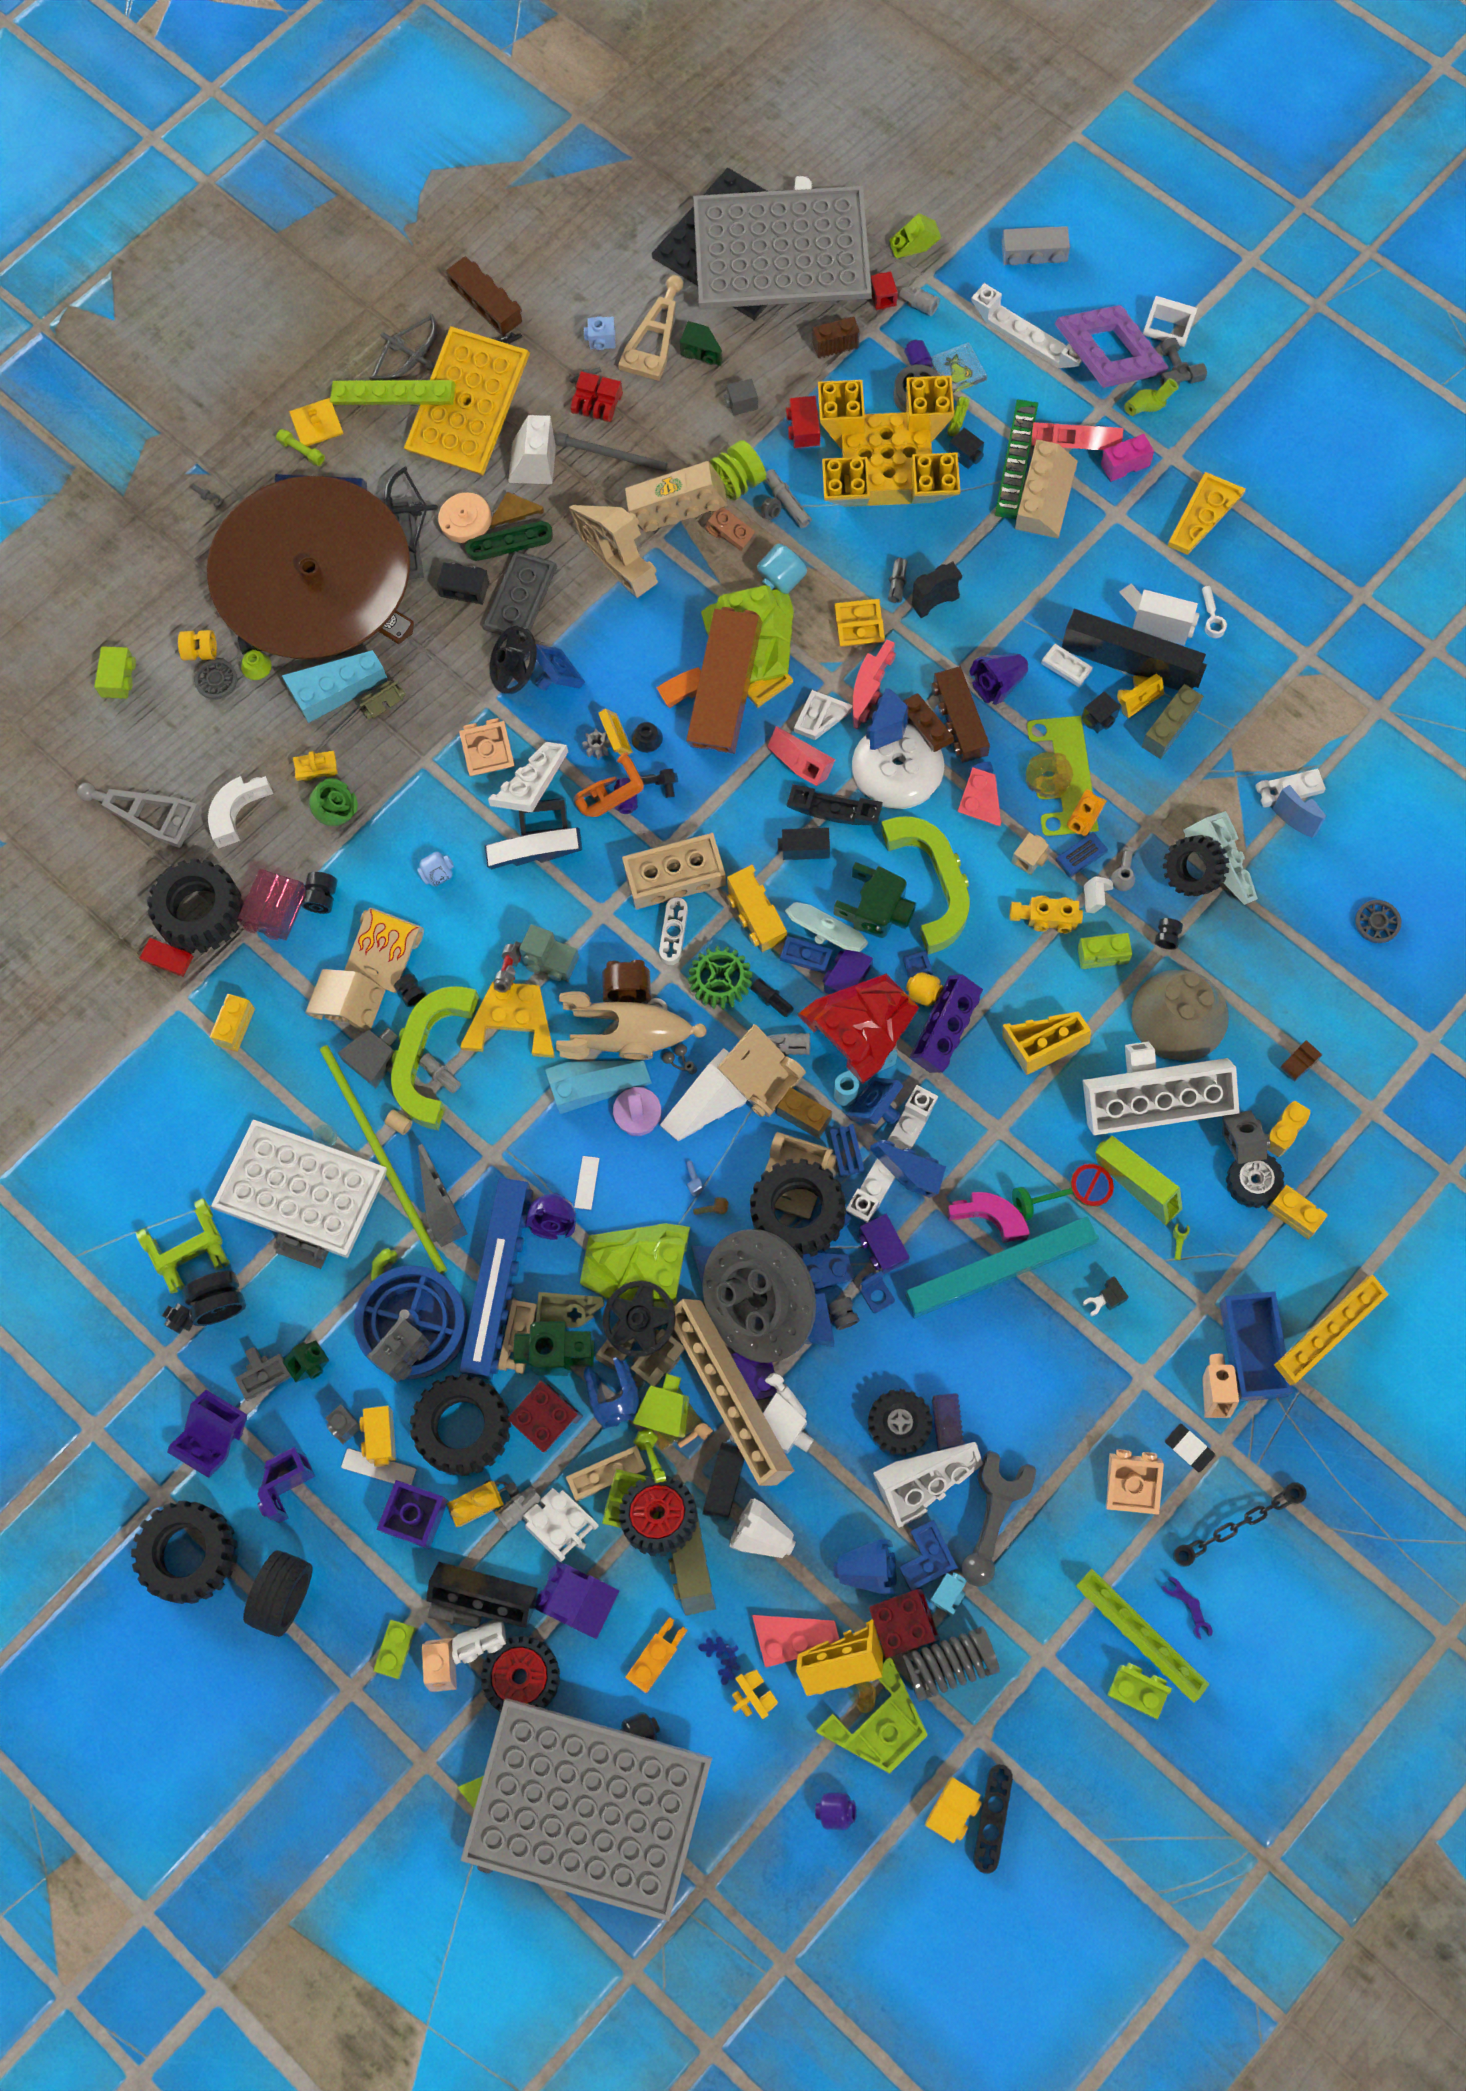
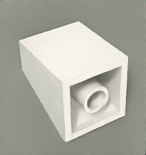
M527 416L512 442L509 483L553 484L556 444L550 416Z

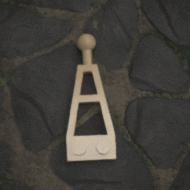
M671 275L667 279L666 286L668 290L665 298L659 297L626 345L618 364L619 370L660 381L667 364L676 302L673 299L675 294L683 288V280L680 276ZM662 308L668 310L666 324L654 321ZM648 330L664 334L660 356L635 350Z

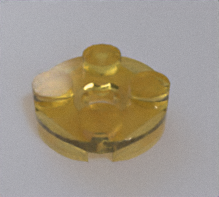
M1044 752L1032 757L1025 774L1029 789L1039 793V796L1043 798L1061 796L1070 786L1073 778L1071 764L1066 760L1065 755L1054 752ZM1046 771H1051L1055 775H1053L1052 779H1048L1043 774Z

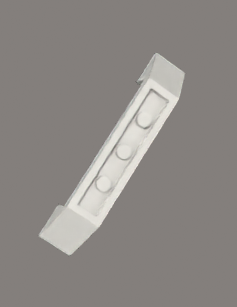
M984 283L972 297L971 301L988 326L1056 368L1077 367L1082 363L1081 358L1069 343L1068 345L1063 344L1001 306L1002 294Z
M916 1085L905 1105L902 1116L887 1141L894 1143V1147L901 1150L912 1149L933 1110L938 1096ZM878 1158L861 1188L857 1189L846 1208L847 1212L867 1223L879 1208L896 1178Z

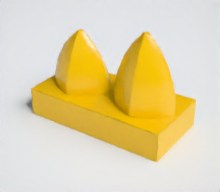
M1157 673L1150 678L1133 676L1134 689L1118 690L1117 698L1122 707V714L1127 718H1130L1164 695L1163 680Z
M490 1481L447 1503L456 1527H461L504 1505L494 1481Z

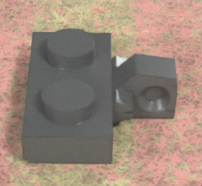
M252 1347L245 1351L250 1362L246 1366L247 1371L235 1377V1380L245 1400L249 1401L292 1378V1376L284 1366V1358L281 1354L271 1359H268L267 1356L261 1358L257 1348Z

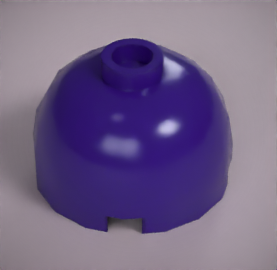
M556 1193L538 1197L530 1205L526 1226H530L532 1228L531 1232L541 1238L557 1240V1235L564 1234L565 1238H567L575 1231L576 1211L572 1203L565 1197Z

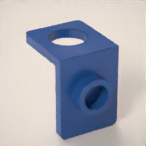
M882 1271L876 1274L872 1272L862 1278L859 1291L873 1313H877L894 1303L895 1299L883 1282ZM881 1290L885 1293L886 1299L882 1304H876L872 1301L871 1294L874 1291Z

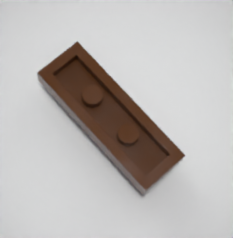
M918 693L903 700L908 706V721L919 731L933 752L954 742V736Z

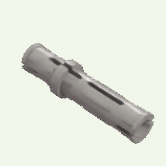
M774 469L767 471L765 482L770 486L774 497L782 502L800 528L808 526L812 519L792 495L788 484L779 478Z

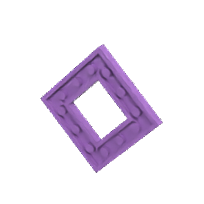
M1121 305L1058 317L1055 322L1057 328L1103 388L1159 376L1169 368ZM1114 330L1133 357L1110 362L1091 335Z

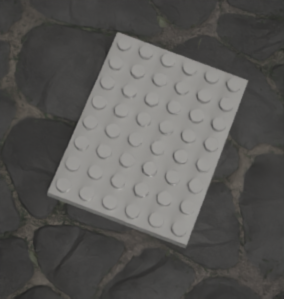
M863 186L693 196L699 309L871 299L872 291Z
M506 1698L461 1861L669 1921L712 1757Z

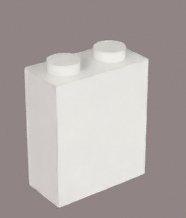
M1144 589L1132 629L1185 646L1187 637L1192 638L1200 614L1196 613L1198 603Z

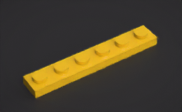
M1374 1275L1366 1277L1274 1366L1289 1385L1296 1384L1389 1294Z

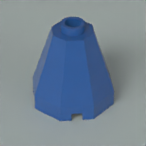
M889 1539L876 1540L838 1556V1562H835L833 1566L834 1577L839 1578V1582L844 1585L882 1595H895L896 1589L891 1588V1585H896L897 1583L896 1558L894 1552L889 1553L888 1547H893L892 1541Z

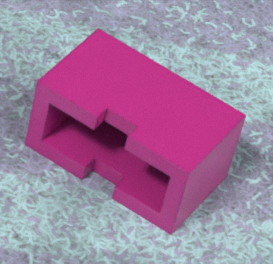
M1141 434L1104 449L1101 466L1110 482L1126 476L1128 472H1136L1149 467L1154 450L1145 434Z

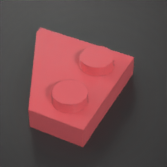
M973 767L958 812L1001 826L1002 820L996 775Z

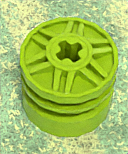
M739 440L727 449V454L722 452L709 461L724 483L726 497L733 501L746 494L748 487L754 488L766 479L765 467L760 457L751 445L744 440Z

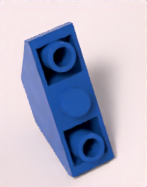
M886 688L883 697H879L877 711H874L872 716V726L869 725L867 728L866 739L870 740L871 750H876L902 739L908 725V706L891 689Z

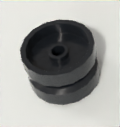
M221 1271L203 1276L183 1288L182 1294L185 1303L192 1306L189 1310V1315L193 1325L206 1326L219 1323L234 1317L246 1308L243 1294L236 1291L239 1287V1282L233 1271Z

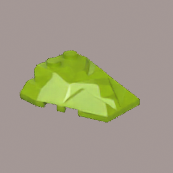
M763 585L721 595L717 603L710 604L701 611L708 636L714 609L729 607L736 612L744 613L745 610L756 612L763 623L750 684L759 680L766 681L784 677V675L788 674L792 621L794 617L789 594H784L778 589L771 590L770 586Z
M664 1223L589 1235L580 1285L608 1299L618 1288L629 1282L647 1281L661 1287L669 1295L673 1305L676 1306L690 1227ZM639 1287L627 1290L619 1298L632 1301ZM654 1290V1306L668 1309L663 1297Z

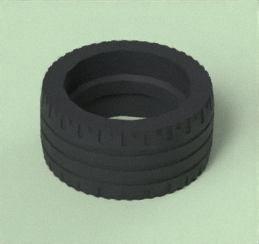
M278 1550L274 1551L260 1569L252 1585L244 1610V1622L252 1628L277 1637L284 1635L303 1603L312 1577V1565L289 1553Z

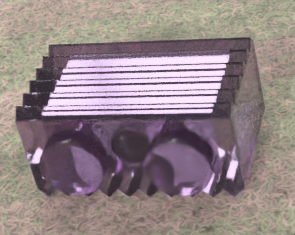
M957 1393L935 1395L932 1398L938 1451L964 1445L965 1443L963 1441L964 1436L962 1435L963 1426L960 1420L962 1416L960 1415V1401L958 1400L959 1395Z

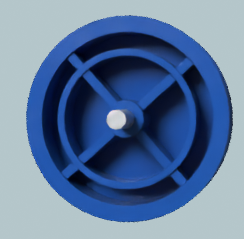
M422 1266L397 1267L378 1276L362 1293L355 1310L354 1331L358 1345L366 1357L395 1325L400 1316L421 1332L431 1343L428 1346L429 1351L421 1360L417 1359L411 1366L412 1371L406 1379H420L431 1376L448 1366L460 1352L467 1334V1310L456 1288L440 1273Z

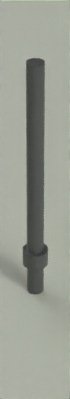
M554 433L557 446H570L666 472L668 465L666 462L571 438L565 433Z

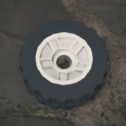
M1268 1153L1267 1159L1243 1164H1238L1234 1160L1227 1172V1189L1230 1191L1231 1197L1235 1198L1241 1205H1246L1249 1208L1267 1206L1282 1191L1284 1172L1281 1170L1280 1163L1278 1164L1276 1159L1269 1156ZM1256 1175L1259 1183L1252 1182L1251 1177Z

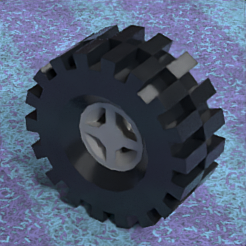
M900 1389L899 1391L890 1390L887 1394L883 1393L879 1396V1399L875 1400L868 1417L869 1435H871L873 1443L877 1444L881 1451L889 1452V1455L895 1456L896 1454L902 1457L906 1456V1454L916 1453L919 1448L921 1449L930 1436L933 1421L928 1405L926 1406L921 1396L919 1398L915 1395V1392H905V1389Z

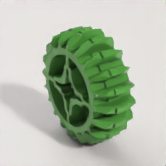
M716 946L715 952L707 948L706 956L699 953L698 958L700 961H692L694 968L689 969L691 976L688 978V983L692 984L690 987L691 992H696L695 998L697 1000L703 998L702 1003L704 1006L711 1002L713 1009L716 1008L717 1004H720L723 1010L725 1009V1003H729L733 1007L735 1006L734 1000L742 1002V995H748L749 990L747 988L752 986V981L749 979L753 977L752 972L748 971L750 963H744L745 956L741 955L738 957L736 949L729 953V947L727 946L724 948V951H720V947ZM715 963H727V964L720 966V965H717V964H715ZM707 968L710 977L707 979V983L703 985L701 976ZM737 970L740 979L734 987L730 978ZM716 975H723L725 977V980H720V978L719 980H717ZM721 989V990H724L725 992H723V993H717V992H714V991Z

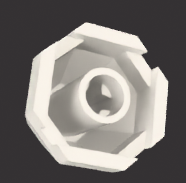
M751 1499L739 1518L741 1521L738 1527L735 1526L729 1547L740 1552L783 1558L785 1554L790 1555L796 1543L793 1540L794 1534L764 1503Z

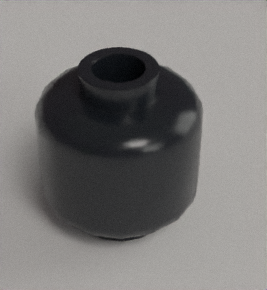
M643 1712L623 1720L621 1729H619L620 1731L657 1741L656 1733L660 1732L656 1719L654 1717L649 1718Z

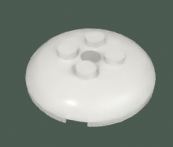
M908 724L902 739L876 750L870 749V740L866 739L865 735L854 751L852 773L857 787L864 796L867 795L872 800L883 802V807L906 809L928 800L940 786L944 774V758L941 749L933 752L919 731L913 725ZM896 759H898V761L903 762V764L896 765L893 762L896 761Z

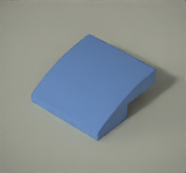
M1291 785L1282 789L1273 807L1275 813L1289 826L1312 838L1317 835L1327 817L1313 798L1304 803Z

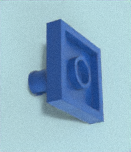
M536 644V660L544 669V672L535 680L540 689L546 691L552 682L557 685L581 688L585 683L584 679L561 649Z
M873 1077L846 1116L852 1121L876 1125L881 1117L890 1125L895 1123L900 1113L891 1106V1103L903 1088V1085L895 1079Z

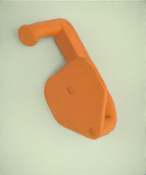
M628 752L623 753L617 762L623 765L631 781L608 794L605 787L617 781L615 776L594 783L577 793L573 800L583 815L589 817L601 816L643 790V781L633 761L628 756ZM592 795L593 798L599 796L600 801L588 807L584 798Z

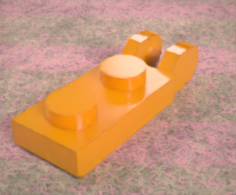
M671 1617L667 1619L659 1633L654 1635L625 1677L645 1693H648L677 1651L676 1647L688 1631L684 1627L679 1629L671 1644L663 1639L675 1621Z

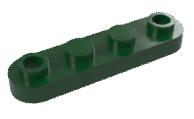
M538 521L469 539L465 549L467 556L471 560L481 561L515 551L518 552L546 545L553 539V530L548 522Z

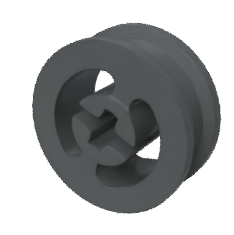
M918 364L908 366L899 372L895 379L893 398L895 405L901 412H906V393L904 388L907 386V378L940 376L937 371L929 366Z

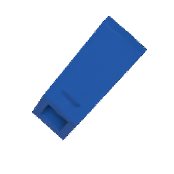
M881 1140L870 1146L869 1150L907 1190L928 1198L939 1194L946 1166L938 1164L939 1161L931 1157L922 1158L917 1156L915 1151L911 1149L901 1150L894 1147L895 1144L887 1140Z

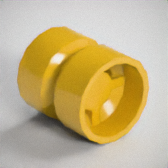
M200 630L197 634L194 631H180L178 635V649L181 660L192 661L197 660L198 657L201 660L216 659L217 643L214 631Z

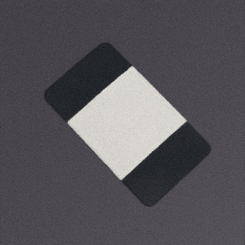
M1179 1424L1165 1440V1443L1197 1472H1201L1215 1457V1453L1183 1424Z

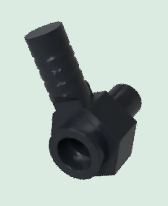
M673 769L660 770V775L657 776L655 774L640 776L644 785L653 783L664 785L666 798L675 797L673 784L678 782V777Z

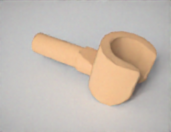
M701 1423L696 1426L690 1435L677 1442V1444L681 1448L697 1436L704 1441L711 1435L713 1430L707 1424Z

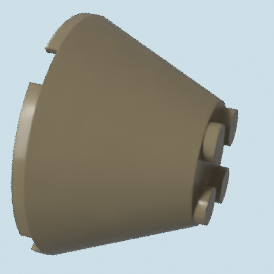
M1168 970L1152 976L1140 987L1133 1001L1131 1019L1137 1037L1141 1043L1149 1041L1155 1049V1055L1164 1059L1169 1058L1180 1060V1062H1188L1205 1057L1221 1043L1227 1031L1229 1014L1222 993L1206 977L1188 970Z

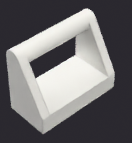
M1156 296L1143 335L1161 341L1174 337L1181 347H1185L1198 308ZM1158 318L1186 327L1183 337L1150 328L1153 319Z

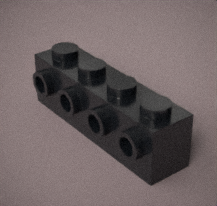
M438 1562L429 1579L426 1601L526 1628L535 1608L538 1588Z

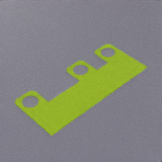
M1081 716L1031 720L1027 723L1029 739L1032 742L1052 740L1058 775L1036 779L1037 796L1040 799L1061 798L1063 812L1047 813L1041 816L1042 832L1046 836L1074 834L1075 832L1070 830L1066 824L1085 790L1089 789L1093 793ZM1034 725H1044L1047 729L1046 734L1043 737L1033 735L1032 727ZM1045 781H1050L1055 785V791L1050 795L1042 793L1040 789L1041 784ZM1051 817L1057 818L1061 823L1060 828L1056 831L1047 829V819ZM1097 820L1090 832L1099 831Z

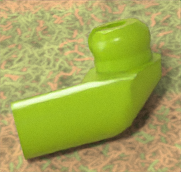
M383 1249L373 1259L371 1282L384 1273V1267L388 1263L392 1264L397 1261L398 1255L395 1250Z

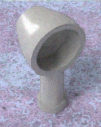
M1123 847L1121 867L1116 869L1111 877L1113 887L1119 891H1128L1135 883V874L1130 868L1132 855L1135 850L1132 847ZM1126 873L1129 877L1124 878L1121 876V874Z

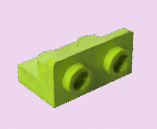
M1128 1663L1127 1666H1119L1107 1696L1157 1720L1167 1695L1171 1693L1172 1688L1166 1686L1167 1681L1158 1676L1152 1675L1149 1678L1141 1674L1143 1670L1133 1664Z

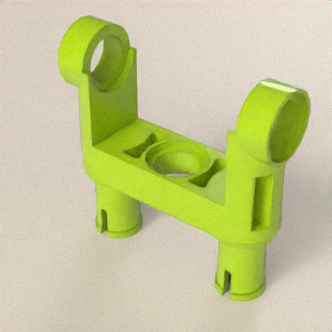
M204 1198L194 1202L196 1207L194 1211L204 1232L162 1253L156 1239H152L146 1228L136 1232L140 1245L148 1253L157 1274L163 1276L171 1294L177 1293L178 1287L180 1290L185 1287L176 1270L177 1267L193 1258L208 1252L215 1270L223 1268L221 1263L225 1267L230 1264L221 1247L223 1240L212 1219L213 1213Z

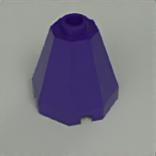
M1012 653L981 656L975 659L969 670L970 676L974 675L975 681L972 682L973 688L985 703L993 702L992 704L997 705L1003 702L1028 672L1026 658L1021 654Z

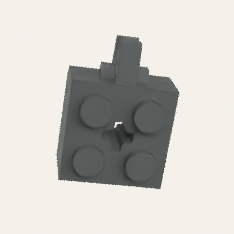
M400 1316L395 1325L367 1357L398 1383L400 1379L404 1380L409 1376L412 1371L411 1366L417 1359L421 1360L429 1351L428 1346L431 1343L421 1332Z

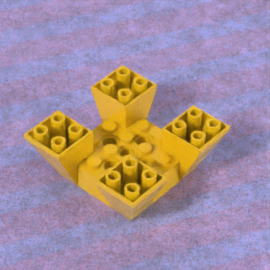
M951 376L907 378L906 412L883 414L864 413L862 380L818 382L820 423L842 451V458L822 459L824 501L844 507L934 503L960 494L958 454H932L931 445L932 441L954 417Z

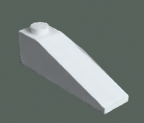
M725 1048L707 1065L660 1124V1127L677 1141L702 1129L704 1125L713 1120L720 1119L731 1110L745 1105L748 1101L717 1068L729 1054Z
M972 1442L897 1461L873 1474L879 1491L897 1527L900 1528L922 1517L928 1511L926 1508L936 1499L942 1500L946 1496L944 1492L954 1484L963 1482L983 1465L977 1444Z

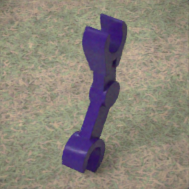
M1169 1577L1168 1580L1174 1583L1175 1589L1174 1591H1169L1165 1586H1162V1591L1166 1595L1181 1600L1190 1609L1195 1622L1193 1630L1195 1637L1202 1639L1199 1634L1201 1626L1207 1629L1208 1636H1212V1627L1204 1621L1199 1600L1189 1595L1177 1579Z

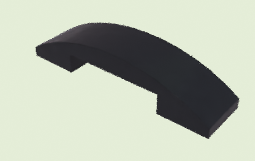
M792 785L787 802L788 808L823 820L851 825H877L883 802L865 798L855 801L816 793L814 788Z

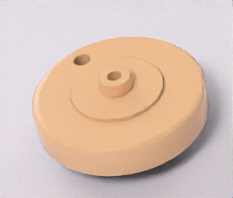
M469 492L459 493L450 497L444 502L438 513V523L443 534L449 540L457 543H467L469 539L484 535L492 521L491 510L486 500L478 494Z

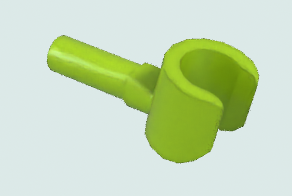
M1178 1224L1173 1230V1237L1176 1239L1175 1260H1181L1182 1245L1190 1232L1188 1225L1185 1228L1184 1234L1178 1231Z

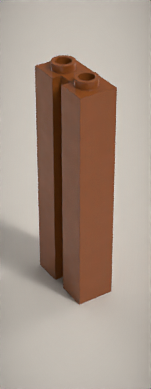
M729 607L714 609L686 740L690 747L707 750L715 749L719 752L735 754L763 623L760 616L754 611L736 612Z

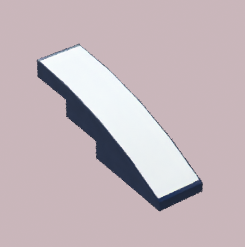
M578 827L534 833L485 845L487 867L491 870L509 864L519 866L535 860L543 863L582 851L581 834Z

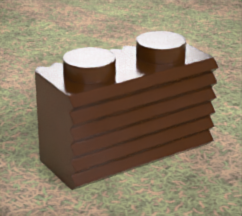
M854 316L812 327V343L819 359L821 357L825 358V356L829 357V355L833 356V354H838V352L842 353V351L858 349L860 331Z

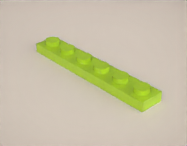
M453 380L333 381L330 402L333 405H453L456 383Z
M1091 1569L1076 1587L1184 1695L1195 1703L1207 1689L1209 1683Z

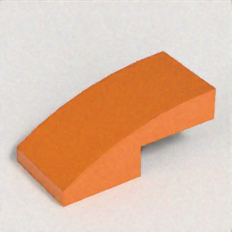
M699 667L691 669L656 687L669 708L688 696L691 699L696 696L701 670Z

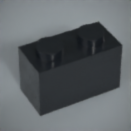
M443 562L436 586L440 597L483 605L490 581L487 570L480 567H467L455 562Z

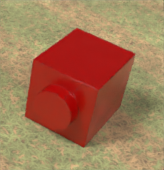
M892 272L871 275L872 299L876 310L897 306L898 291Z

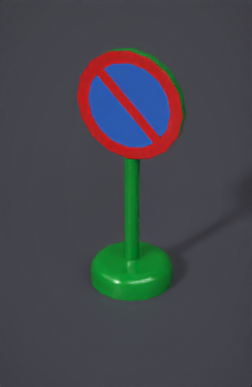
M1085 1164L1077 1168L1072 1174L1071 1188L1031 1198L1029 1192L1024 1187L1014 1188L1012 1191L1013 1205L1019 1210L1025 1221L1033 1217V1204L1073 1194L1083 1205L1099 1207L1111 1198L1114 1190L1113 1179L1102 1166Z

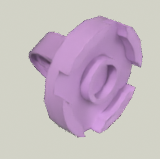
M633 1087L627 1089L617 1097L614 1103L613 1116L617 1126L631 1136H642L650 1133L661 1120L662 1109L660 1102L652 1091L645 1088Z

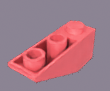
M775 727L767 746L796 775L815 786H818L828 778L836 760L779 727Z

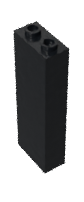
M1077 609L1073 610L1062 644V648L1071 654L1135 676L1150 678L1157 673L1162 677L1163 686L1178 691L1184 684L1192 689L1194 687L1199 688L1207 666L1206 663H1203L1206 656L1205 653Z

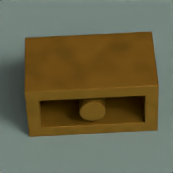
M789 1087L777 1107L778 1116L820 1139L832 1119L831 1110Z

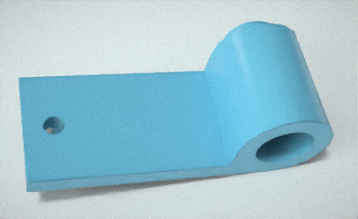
M896 1049L889 1053L880 1071L896 1064L898 1055ZM850 1070L840 1074L835 1080L833 1096L834 1100L841 1106L852 1105L857 1099L859 1080Z

